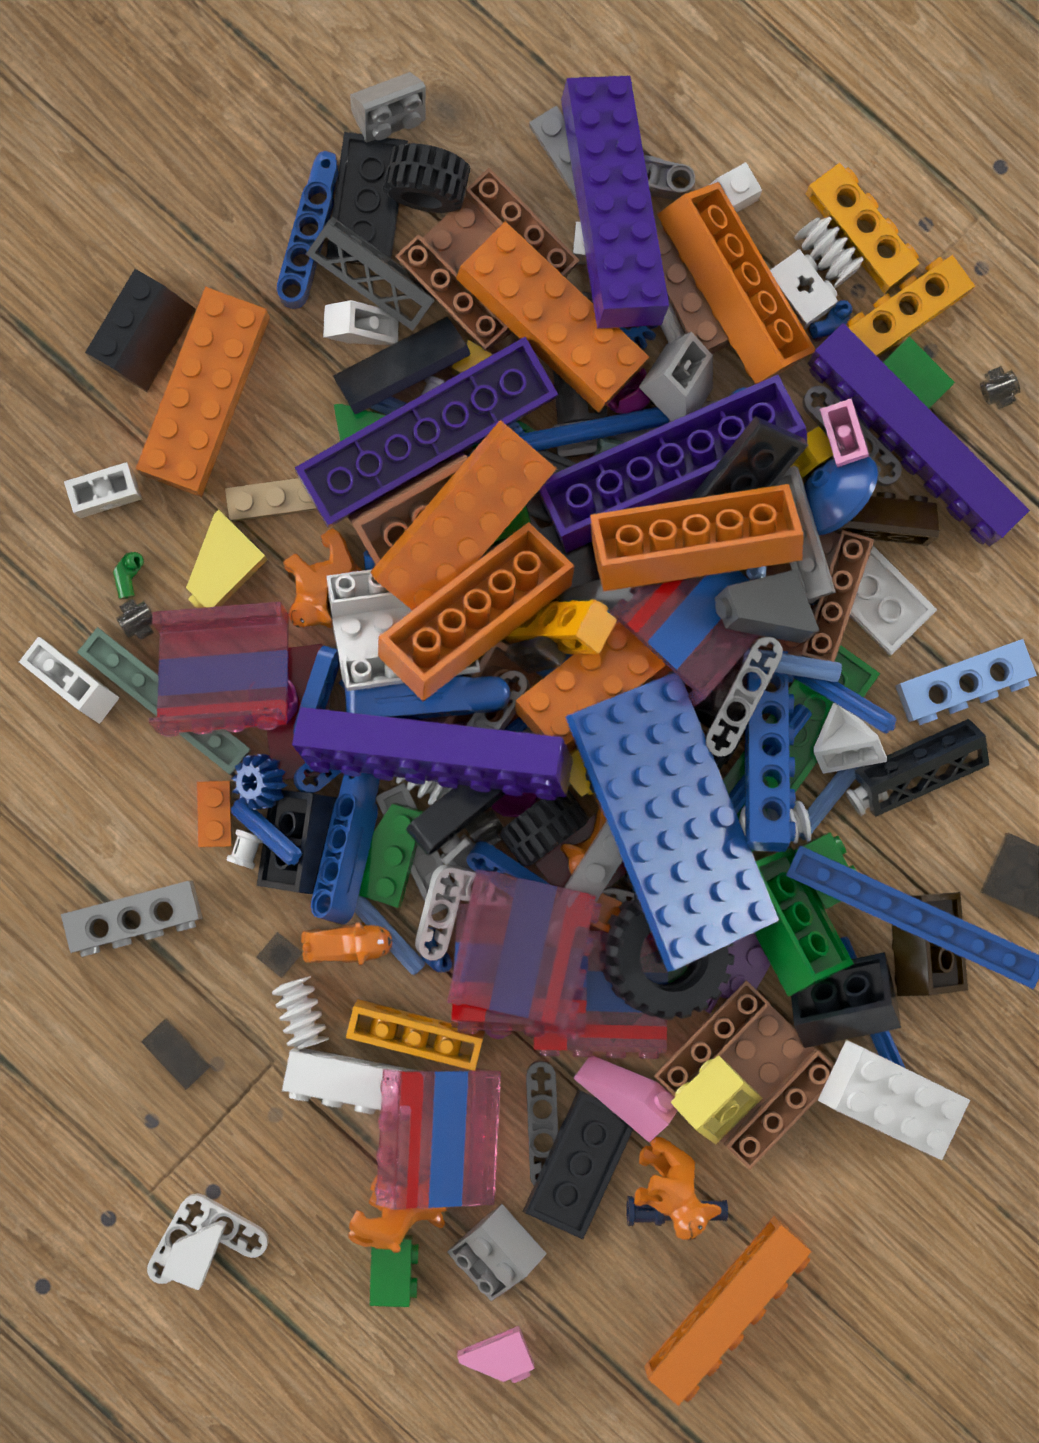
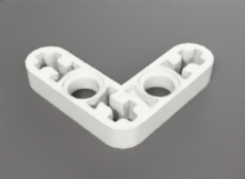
M453 865L439 866L432 874L415 939L417 951L428 960H438L445 955L460 900L511 909L514 897L510 896L507 901V898L502 894L495 893L496 885L472 869ZM449 873L455 879L454 884L450 883L447 885L445 892L451 897V900L436 896L437 893L444 895L445 885L441 883V879L447 878ZM477 879H484L487 884L485 892L481 895H473L471 893V885ZM438 904L446 905L448 908L447 916L440 921L433 920L431 916L433 908ZM429 925H432L435 928L443 929V931L440 932L436 929L434 939L439 944L437 947H432L429 952V949L424 944L426 941L430 942L433 938L434 931L428 928Z
M199 1193L191 1194L181 1203L148 1263L147 1273L155 1283L166 1284L171 1281V1279L157 1274L159 1268L155 1265V1262L160 1263L164 1253L162 1251L163 1246L165 1248L167 1245L173 1246L170 1236L174 1230H184L187 1235L195 1232L188 1224L178 1222L180 1217L186 1221L191 1213V1209L187 1207L188 1203L192 1205L196 1201L202 1203L200 1209L204 1212V1215H196L191 1225L197 1226L196 1231L215 1223L221 1216L229 1217L234 1224L233 1231L227 1235L222 1234L220 1242L246 1257L255 1258L262 1255L269 1243L268 1235L262 1227L205 1195ZM240 1224L246 1227L242 1232L244 1235L252 1237L256 1233L260 1236L258 1242L262 1244L261 1248L255 1246L253 1250L248 1249V1241L242 1237H239L237 1243L232 1241L239 1231Z

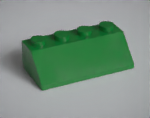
M792 847L788 848L786 852H778L756 861L779 921L754 932L788 997L854 964L814 888L786 876L795 857Z

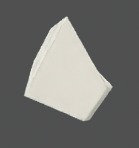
M833 702L814 746V754L822 773L887 762V756L878 735L860 718Z

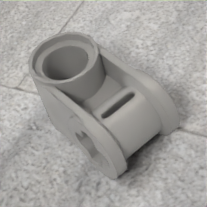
M644 156L647 177L649 172H651L650 179L648 180L651 197L657 196L676 201L682 195L694 191L695 173L690 166L665 161L653 156ZM683 177L689 181V185L685 188H677L672 184V181L675 178Z

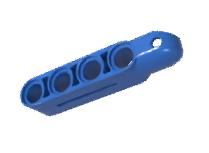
M320 152L313 162L308 183L302 192L277 282V292L283 305L289 309L301 308L306 303L318 264L310 258L305 266L298 267L293 264V260L297 255H306L331 218L334 206L333 195L338 178L336 154L332 152ZM316 193H323L327 196L325 202L320 205L311 203L310 199ZM310 223L318 226V230L314 235L306 236L301 232L306 224ZM324 240L319 246V248L316 250L319 253H321ZM290 285H297L301 288L299 295L293 298L285 296L284 291Z
M497 676L455 677L424 701L405 683L352 691L345 689L346 710L348 713L409 720L497 712L507 706L511 691L506 681Z
M361 773V776L354 777L353 779L346 774L343 776L339 797L334 804L311 900V912L317 918L337 924H346L354 915L378 814L375 801L380 779L374 777L373 774Z

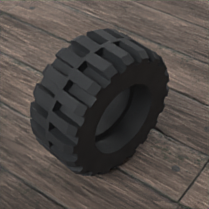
M637 894L634 895L635 900L632 902L625 900L619 906L621 912L618 916L611 915L607 922L611 925L609 933L603 932L601 942L606 945L605 951L600 952V962L606 965V969L602 972L606 981L613 985L611 990L630 1007L651 1017L656 1016L664 1020H672L674 1017L688 1018L691 1017V1011L693 1010L702 1012L707 1009L708 1004L706 1001L710 998L717 1000L722 994L718 989L722 982L728 984L731 975L726 973L728 965H734L735 955L728 952V947H732L734 943L690 962L685 973L674 982L665 985L654 983L645 976L640 958L642 945L651 932L650 926Z

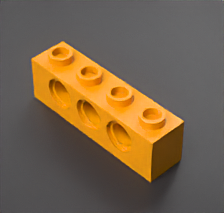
M839 162L810 184L805 195L824 218L831 216L832 220L829 225L832 228L837 226L840 228L837 233L839 238H848L845 243L847 248H856L853 253L856 259L859 257L864 258L861 264L881 291L886 294L915 272L920 264L917 260L919 256L909 243L904 244L897 235L899 231L894 222L889 218L885 219L877 210L879 206L875 198L868 192L865 194L858 186L859 180L855 173L848 167L845 169ZM842 195L848 196L852 200L853 206L842 207L838 203L837 197ZM857 222H869L873 231L869 233L860 231ZM877 247H889L892 251V257H881L877 252Z
M953 255L945 260L942 257L935 259L925 267L926 274L918 279L915 275L908 278L899 286L901 291L893 297L889 293L884 295L873 304L875 309L866 316L863 312H860L846 323L848 328L877 357L886 353L970 294L974 289V283ZM932 283L937 285L940 289V296L929 295L925 288L926 284ZM899 303H910L914 307V314L906 315L902 313ZM873 321H884L888 326V332L882 334L875 331Z
M597 600L552 601L504 639L523 654H599L617 619L607 612L608 608L603 603Z
M357 999L353 1006L346 1038L475 1071L485 1031Z

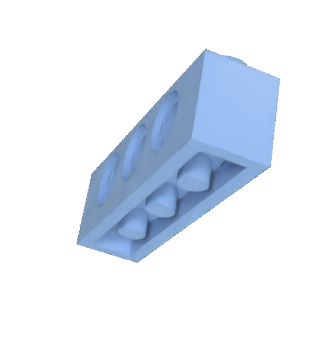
M1021 639L902 682L895 687L908 722L918 720L919 725L938 719L936 712L948 708L949 713L952 714L969 708L966 701L979 697L980 703L999 697L997 691L999 689L1009 686L1011 692L1027 687L1030 685L1028 679L1037 676L1024 640ZM993 664L1001 666L1004 670V678L1001 682L995 681L990 675V668ZM963 675L971 677L974 682V688L970 693L964 692L960 688L959 681ZM932 686L939 687L943 692L944 698L940 704L933 703L929 698V690Z

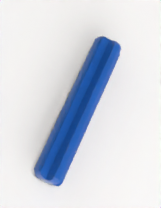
M239 799L234 802L231 808L232 815L286 864L295 865L299 862L302 852L294 843L257 810L249 808L248 804L239 803Z

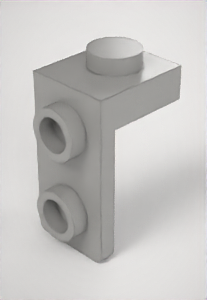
M465 833L460 838L457 835L441 847L444 852L440 855L441 861L445 865L471 869L467 864L466 858L474 843Z

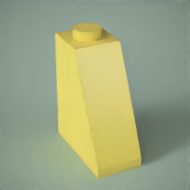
M220 510L212 518L186 589L192 594L188 600L201 613L207 609L214 614L268 560Z

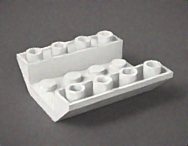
M371 570L327 575L332 625L342 679L347 691L404 683L378 657V637L412 610L378 583L372 576ZM478 659L458 675L480 672Z

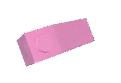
M593 1055L588 1057L574 1076L577 1082L648 1142H651L669 1125L678 1111L671 1104L675 1097L658 1082Z

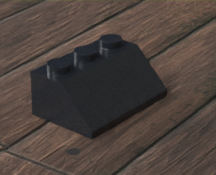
M134 269L85 353L91 361L148 392L196 309L163 284Z
M281 790L284 798L276 801L275 806L268 808L266 819L301 850L302 856L297 864L288 865L263 843L256 886L313 894L337 797Z
M885 952L852 959L854 964L791 996L794 1026L804 1048L901 1028L898 1001Z

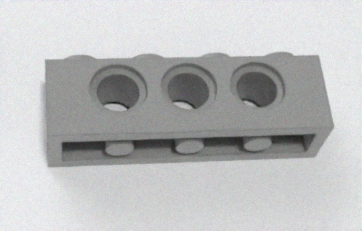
M185 881L61 914L70 953L80 951L81 957L99 953V946L112 943L113 949L132 944L131 937L144 934L145 940L164 936L163 929L176 926L177 932L196 927L195 920L203 919L194 881ZM162 902H168L173 908V915L167 921L160 919L157 914V908ZM131 910L137 911L141 917V923L136 929L129 928L125 922V917ZM100 918L104 919L109 925V931L103 938L97 936L93 929L94 923Z

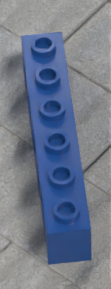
M748 672L744 675V688L750 692L756 691L760 687L761 679L758 674ZM774 672L769 682L776 686L777 691H764L745 727V837L747 839V849H751V851L786 852L790 841H795L796 824L795 821H790V809L795 807V789H790L789 777H794L795 758L789 757V745L794 744L795 736L794 725H789V714H793L794 694H788V682L793 681V675ZM766 713L772 714L777 718L778 722L769 724L763 720L762 715ZM762 746H774L778 751V755H767L763 751ZM773 777L778 782V787H767L763 783L762 778ZM768 808L775 810L779 819L774 821L768 820L763 815V810Z

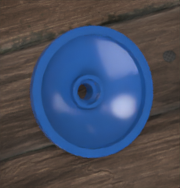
M870 456L837 467L833 457L815 469L804 483L818 535H824L839 529L854 518L868 502L878 479L877 465Z

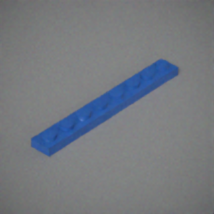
M801 845L799 846L786 876L1034 990L1039 979V954Z

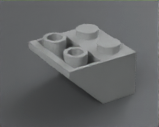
M411 72L350 94L351 112L366 143L372 140H383L393 132L404 128L412 129L422 121H425L426 87L423 81Z
M689 332L664 347L639 388L671 422L695 412L702 407L713 389V355L692 332Z
M503 1204L486 1215L447 1251L457 1266L470 1277L478 1289L490 1301H493L526 1278L547 1254Z

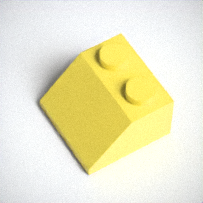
M718 1055L715 1059L706 1061L701 1066L699 1074L691 1082L683 1084L676 1091V1097L671 1101V1104L696 1131L716 1145L763 1098Z

